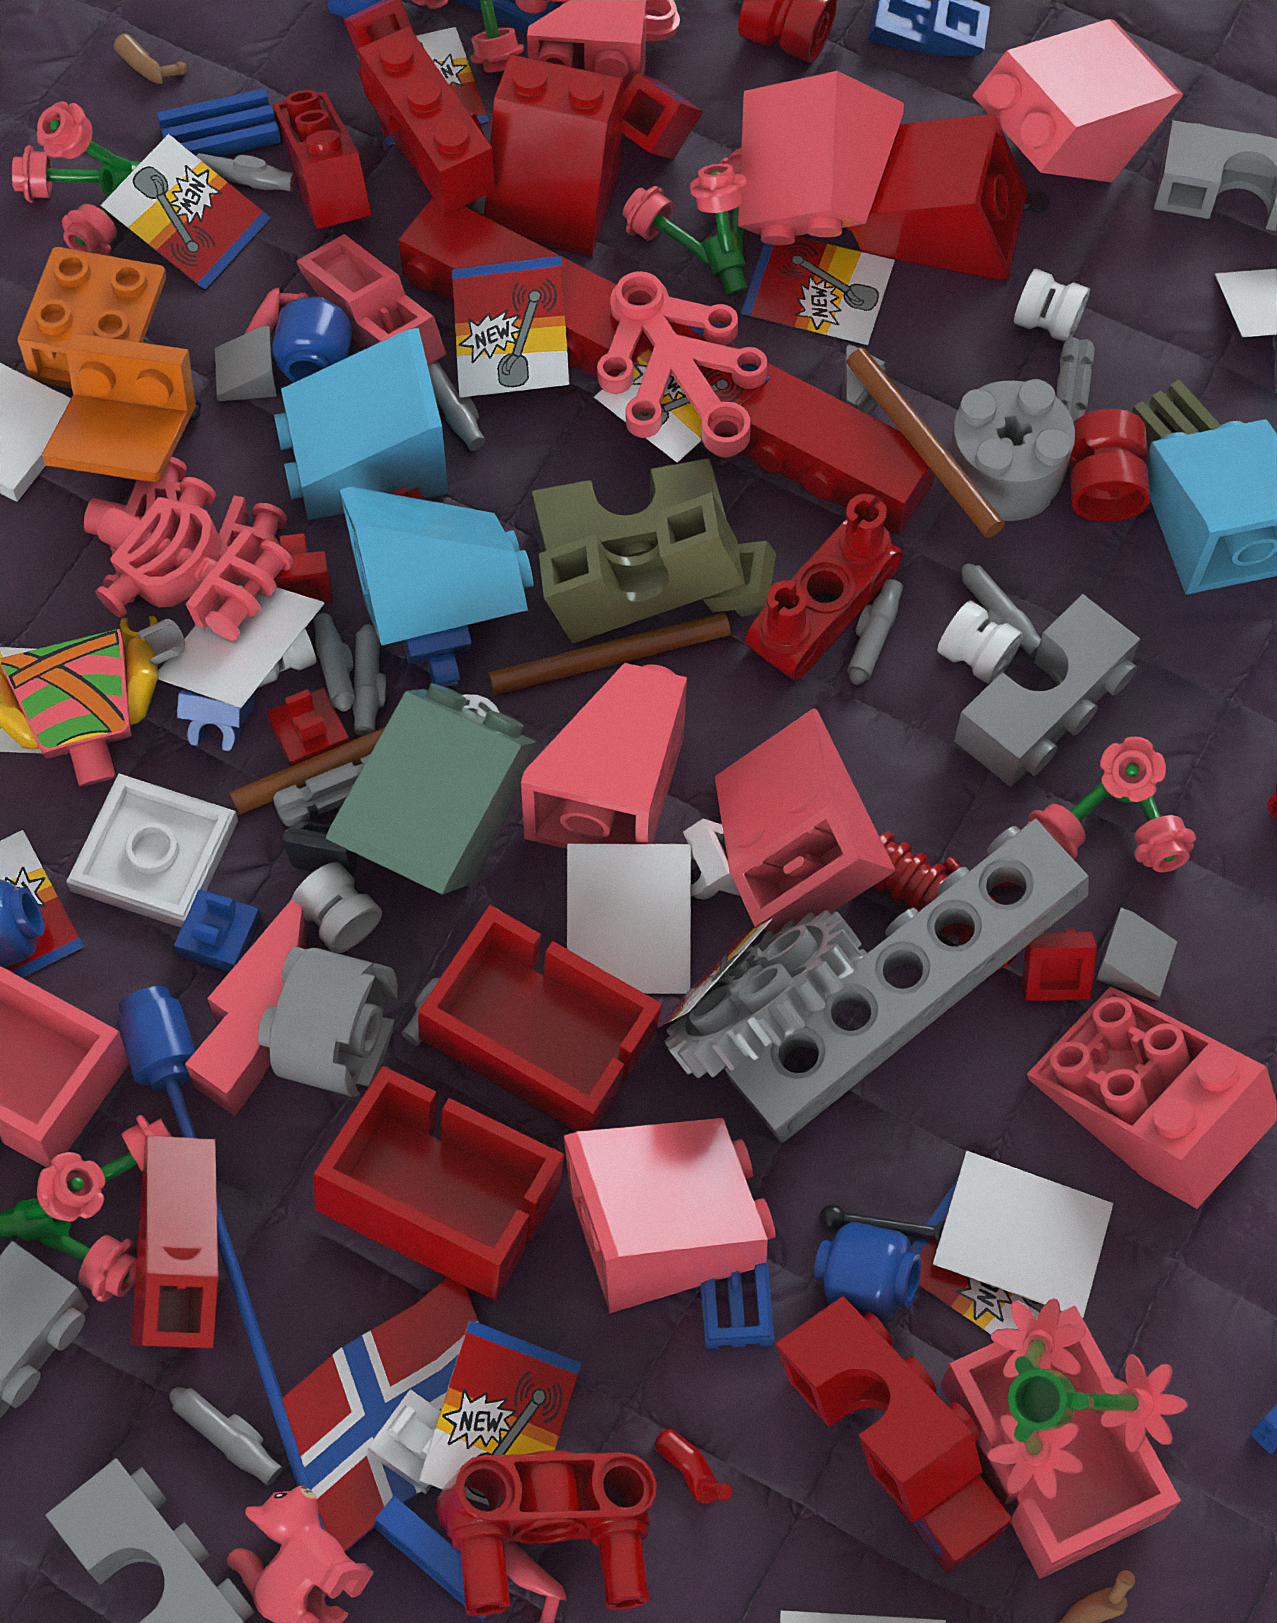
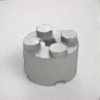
M1031 379L1026 382H994L979 389L971 390L963 396L954 422L949 453L1004 521L1027 519L1045 510L1064 482L1075 441L1074 423L1069 411L1055 396L1053 387L1047 382L1039 379Z
M293 947L288 953L283 966L282 981L284 985L277 1006H269L261 1018L258 1042L262 1046L270 1047L271 1067L276 1076L343 1095L357 1097L360 1093L356 1084L369 1087L379 1071L389 1045L394 1019L383 1017L385 997L397 1000L398 986L395 972L388 966L318 948L303 949Z

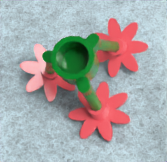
M1056 1298L1048 1300L1041 1309L1037 1319L1025 1304L1016 1300L1012 1302L1011 1313L1018 1329L1004 1328L995 1330L991 1334V1339L994 1343L1004 1348L1016 1350L1008 1358L1003 1368L1005 1377L1012 1378L1016 1376L1010 1385L1007 1398L1009 1410L1013 1416L1002 1415L1000 1418L1005 1434L1013 1443L1001 1444L992 1448L987 1454L988 1459L994 1463L1002 1465L1015 1464L1007 1482L1009 1493L1015 1494L1021 1491L1034 1476L1037 1486L1043 1495L1049 1499H1054L1057 1494V1480L1054 1470L1072 1474L1083 1471L1084 1466L1078 1458L1065 1450H1061L1069 1445L1078 1435V1425L1069 1423L1076 1410L1106 1411L1100 1421L1104 1427H1117L1126 1424L1125 1441L1126 1447L1130 1452H1135L1141 1447L1147 1431L1161 1444L1170 1445L1172 1443L1171 1429L1162 1415H1174L1183 1412L1188 1407V1404L1183 1398L1162 1394L1170 1383L1173 1374L1172 1367L1169 1364L1160 1365L1147 1377L1145 1367L1140 1358L1132 1354L1126 1359L1125 1374L1127 1383L1118 1378L1105 1377L1101 1379L1100 1384L1106 1393L1076 1392L1071 1381L1062 1373L1052 1370V1365L1066 1373H1080V1363L1073 1354L1063 1347H1068L1081 1340L1085 1335V1328L1080 1325L1057 1327L1060 1317V1304Z

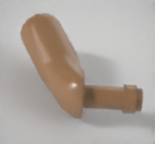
M121 34L114 41L115 51L135 71L151 82L162 84V78L175 75L183 76L187 73L186 64L182 61L160 67L158 62L152 59L147 51L129 34Z
M1128 1570L1119 1572L1113 1588L1101 1589L1077 1601L1058 1623H1100L1123 1614L1127 1608L1125 1595L1135 1584L1134 1574Z

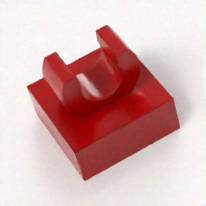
M304 533L280 536L281 547L292 556L294 564L289 570H281L274 581L277 588L325 602V604L333 603L325 551L308 553Z
M324 688L312 693L308 689L284 698L285 704L266 711L269 724L289 766L349 742V737Z
M1072 928L1065 929V932L1042 933L1025 947L1022 989L1025 1001L1091 999L1097 950L1092 932H1076Z

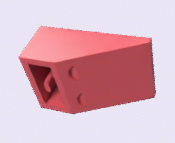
M811 709L714 776L729 872L755 927L772 919L763 930H772V932L778 933L791 919L798 924L802 918L811 912L815 917L824 910H828L831 914L896 871L818 710Z
M1112 986L1104 992L1027 1073L1028 1079L1140 1176L1196 1209L1277 1121V1101L1267 1066Z

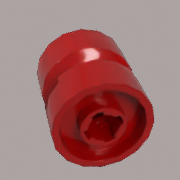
M744 0L738 21L739 36L766 47H771L779 40L780 48L784 49L787 55L813 63L821 53L830 34L837 11L838 0Z
M1118 409L1097 410L1084 414L1074 420L1075 441L1070 457V466L1073 468L1070 472L1072 509L1077 515L1087 520L1102 523L1127 520L1144 512L1150 504L1148 466L1145 464L1147 461L1146 424L1143 420L1129 411Z

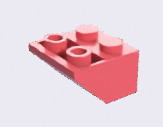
M569 0L528 26V58L622 78L623 95L636 73L645 75L647 0Z

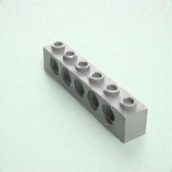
M1036 818L1021 830L1017 826H1012L1005 830L988 847L987 853L989 856L971 871L966 867H961L954 871L937 888L936 894L938 897L920 912L915 908H911L898 916L886 929L885 935L887 938L868 954L864 949L859 950L862 953L861 957L852 962L856 968L855 971L840 979L844 985L842 990L827 995L823 999L827 1006L822 1010L814 1011L803 1028H798L793 1033L785 1036L783 1043L778 1046L773 1042L766 1045L759 1058L753 1060L748 1055L735 1070L731 1071L728 1067L725 1068L733 1086L781 1144L1088 896L1089 876ZM1005 882L1017 884L1025 891L1024 896L1018 902L1010 905H1002L993 901L989 893L995 886ZM953 923L967 925L974 932L972 938L966 944L957 947L945 945L938 939V935L944 927ZM902 964H910L919 968L923 974L914 986L900 989L893 987L886 981L891 970ZM848 1006H862L871 1012L869 1021L858 1030H843L835 1024L838 1014ZM798 1047H810L819 1053L814 1067L804 1073H793L784 1068V1061L787 1055Z

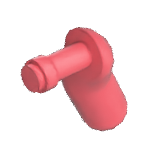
M279 287L274 288L268 292L256 311L245 334L263 326H270L272 333L278 321L279 305H287L289 302L308 298V294L299 292V294L280 293Z
M508 1542L504 1545L507 1575L519 1587L545 1595L544 1607L538 1623H555L560 1599L567 1601V1595L563 1586L540 1567L515 1542Z

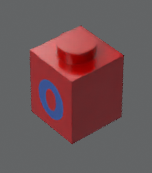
M636 73L622 95V134L649 153L674 160L704 111L661 81Z
M980 1475L976 1476L915 1522L895 1503L947 1575L1001 1536L1012 1521V1517Z

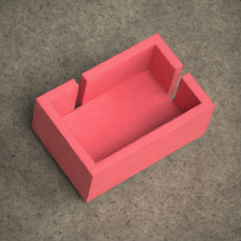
M0 966V1138L3 1144L49 1168L51 1160L55 1156L68 1152L125 1071L129 1061L120 1032L117 1029Z
M1076 1305L1060 1312L1057 1327L1080 1325L1085 1328L1086 1332L1081 1340L1068 1347H1063L1078 1360L1081 1371L1077 1374H1070L1057 1369L1053 1365L1052 1370L1066 1376L1071 1381L1076 1392L1106 1393L1101 1387V1379L1115 1377ZM992 1343L949 1363L940 1386L949 1403L957 1402L976 1424L980 1433V1438L975 1441L980 1464L1000 1503L1005 1506L1013 1501L1016 1502L1018 1507L1011 1516V1524L1039 1579L1165 1519L1181 1499L1148 1438L1145 1436V1440L1137 1451L1130 1452L1126 1447L1125 1441L1126 1424L1117 1427L1102 1426L1100 1423L1101 1417L1106 1411L1076 1410L1069 1423L1078 1425L1079 1432L1075 1439L1061 1450L1073 1454L1082 1462L1084 1468L1083 1471L1077 1474L1054 1470L1057 1480V1494L1054 1499H1049L1043 1495L1037 1486L1034 1476L1021 1491L1015 1494L1009 1493L1007 1482L1015 1464L1002 1465L994 1463L988 1459L987 1454L992 1448L1001 1444L1013 1443L1005 1434L1000 1418L1002 1415L1013 1416L1009 1410L1007 1398L1010 1385L1016 1376L1012 1378L1005 1377L1003 1368L1008 1358L1016 1350Z

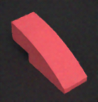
M345 234L296 260L299 270L317 295L339 306L349 316L353 327L352 338L363 350L405 330L419 328L427 365L447 355L434 316L405 295L397 273Z
M292 899L207 998L215 1022L218 1025L185 1063L194 1088L233 1116H236L271 1064L270 1047L259 1044L258 1030L265 1010L269 1006H277L284 985L282 972L286 957L293 947L307 949L308 930L302 906Z

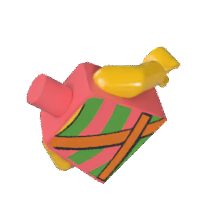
M149 616L150 626L158 623L155 616ZM123 618L120 621V629L3 657L0 653V728L22 748L40 749L45 758L70 753L80 787L115 778L116 774L107 743L132 737L131 725L140 722L146 717L158 681V665H154L149 661V659L155 657L150 643L145 638L139 639L138 632L129 629L128 618Z

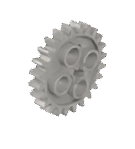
M824 910L816 917L812 912L808 913L798 924L791 919L776 934L772 930L766 932L759 944L754 947L750 944L687 1014L677 1018V1022L667 1028L666 1031L670 1036L665 1040V1044L668 1046V1050L687 1074L693 1073L696 1078L701 1077L706 1072L711 1077L716 1076L726 1065L731 1071L735 1070L748 1055L753 1060L759 1058L766 1045L771 1042L777 1046L783 1043L785 1036L793 1033L798 1028H803L814 1011L824 1009L827 1004L823 999L827 995L842 990L844 985L840 979L855 971L856 968L852 962L861 957L862 953L858 947L862 943L838 912L831 915L828 910Z

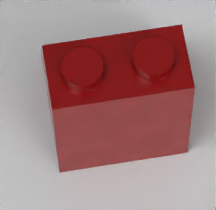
M510 55L494 97L490 145L493 152L496 191L485 196L484 217L539 245L593 257L622 170V78Z
M996 114L899 125L866 224L846 227L848 231H852L862 252L996 280L1009 279L1028 190Z

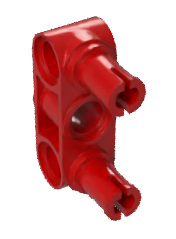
M865 493L852 498L846 509L847 519L813 556L801 566L790 581H779L771 586L767 593V606L757 616L748 630L744 642L745 645L793 681L802 678L843 632L849 628L852 622L861 614L864 607L869 605L879 594L884 582L893 577L903 559V550L891 542L889 532L884 527L887 509L881 501L875 506V497ZM827 593L835 596L837 600L830 603H820L812 597L817 594Z
M551 1450L518 1455H483L471 1458L463 1464L440 1492L436 1503V1514L439 1524L452 1540V1547L460 1550L465 1613L472 1616L493 1615L507 1610V1607L511 1606L504 1545L510 1541L526 1544H547L574 1539H591L593 1545L599 1546L606 1608L610 1610H628L647 1604L646 1602L650 1601V1593L648 1591L642 1540L648 1536V1527L651 1523L649 1508L656 1497L657 1483L653 1471L646 1462L628 1453H571L568 1451ZM603 1484L611 1485L618 1489L624 1498L625 1508L618 1507L608 1499ZM464 1487L475 1488L482 1492L488 1500L490 1510L486 1512L473 1507L466 1499Z

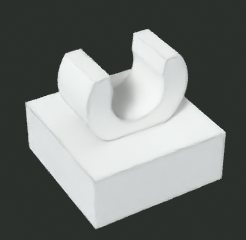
M701 819L683 831L688 844H691V870L698 866L701 871L698 881L691 884V897L702 900L709 899L719 890L740 896L729 872L722 824Z
M410 1389L368 1446V1453L426 1494L432 1485L418 1480L440 1410ZM443 1431L442 1434L440 1435V1437H439V1439L437 1440L435 1446L439 1443V1441H440V1440L443 1438V1436L446 1434L444 1431Z

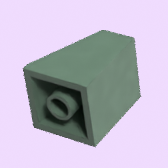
M430 684L428 691L425 689L405 691L331 824L325 839L442 895L475 883L480 878L520 785L524 770L527 768L538 742L521 735L524 725L517 720L488 710L486 717L476 714L463 707L466 702L464 696L443 686Z

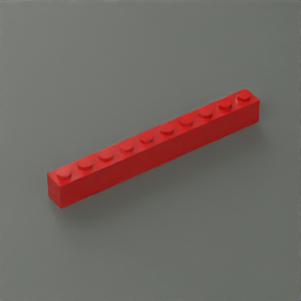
M434 198L430 200L398 239L402 275L407 277L417 288L425 291L432 290L453 302V269L560 256L465 206L445 215ZM561 256L568 367H578L598 378V361L602 356L608 354L619 324L612 315L610 308V296L616 284ZM635 303V304H633V305H646V304H645V303ZM668 322L671 327H673V326L676 324V323ZM642 331L631 357L632 363L634 362L638 365L640 363L637 358L652 346L644 331ZM731 343L728 344V345L731 346L732 348L740 349V348H738V347L732 345ZM767 363V375L770 378L741 404L748 412L751 423L749 443L740 453L751 458L763 470L771 473L778 472L803 485L816 498L831 500L846 509L850 500L857 495L865 493L874 496L875 506L881 501L887 509L884 527L886 530L899 535L932 487L935 478L933 471L901 431ZM612 369L606 374L617 377L622 370ZM723 432L718 434L717 436L732 437L735 435L729 432Z

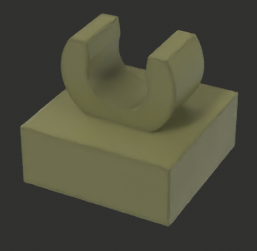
M767 540L738 544L745 584L703 598V601L712 612L736 610L743 617L759 615L767 606V593L772 586L776 552Z

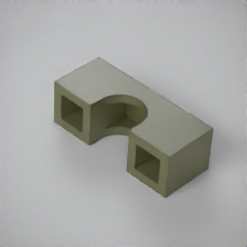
M710 458L650 469V505L643 511L633 515H617L604 509L596 499L591 480L533 490V525L540 553L596 533L604 548L612 554L623 557L645 554L658 545L654 512L711 492L726 518Z
M712 492L654 512L658 545L645 554L634 557L612 554L604 548L596 533L539 553L544 599L572 644L745 584L737 539Z

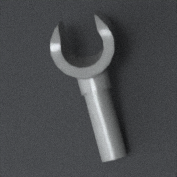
M170 619L162 620L137 633L139 639L145 638L150 643L155 657H152L149 661L154 665L180 655L185 650L183 634L177 624Z

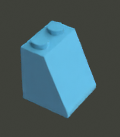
M419 328L405 330L281 389L285 413L275 414L274 418L281 450L293 448L295 462L286 463L284 467L291 499L303 497L307 520L344 514L339 489L347 487L383 493H391L404 486L407 491L418 487L424 498L449 494L442 424Z
M1267 419L1245 424L1241 421H1231L1220 425L1214 430L1189 435L1184 432L1168 434L1158 441H1153L1147 455V461L1145 462L1149 472L1150 500L1185 595L1277 576V433Z
M356 487L339 489L364 602L381 646L528 610L524 588L533 587L534 585L528 556L525 550L520 551L514 530L505 532L495 513Z

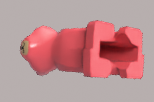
M299 1486L291 1491L274 1492L262 1506L247 1507L245 1509L247 1517L272 1541L281 1544L278 1554L266 1568L254 1552L243 1548L234 1549L226 1560L229 1568L238 1572L241 1576L243 1584L253 1597L254 1604L261 1615L274 1623H343L349 1613L337 1605L328 1606L325 1603L326 1594L331 1599H334L344 1590L352 1598L357 1597L364 1590L374 1571L365 1563L353 1562L346 1555L339 1542L321 1528L316 1495L310 1489Z

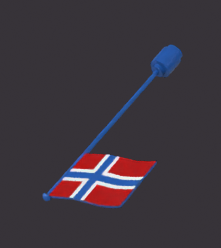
M154 986L135 991L119 1002L120 1016L116 1021L134 1080L141 1085H151V1088L155 1091L167 1090L182 1138H197L179 1086L190 1078L185 1063L196 1051L179 1000L171 997L170 991L166 987ZM217 1200V1245L297 1487L304 1486L316 1495L321 1528L331 1534L346 1553L374 1528L376 1516L393 1496L397 1497L404 1504L422 1493L411 1483L368 1453V1446L410 1389L441 1411L469 1320L479 1323L466 1286L446 1277L415 1305L337 1350L283 1397Z

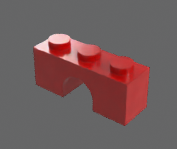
M409 26L359 48L358 53L364 94L390 133L402 128L405 131L416 158L418 175L443 213L446 215L495 192L491 145Z
M842 1296L776 1342L789 1383L828 1427H831L844 1416L858 1409L877 1408L886 1411L876 1423L858 1436L870 1474L913 1522L917 1521L983 1472L975 1441L980 1438V1433L970 1415L957 1402L947 1406L935 1393V1384L927 1370L915 1357L910 1356L904 1360L892 1348L894 1344L890 1334L873 1313L868 1312L862 1316Z

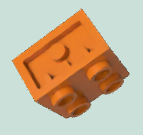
M63 247L53 248L17 338L29 377L39 383L72 389L65 346L73 333L143 343L166 280L165 268L161 265Z
M73 333L65 346L73 396L42 452L44 464L51 467L134 480L159 481L196 407L189 350Z

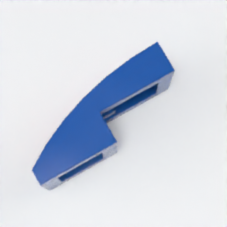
M874 0L867 40L905 51L933 55L980 56L985 47L990 6L973 0H933V2L927 0Z

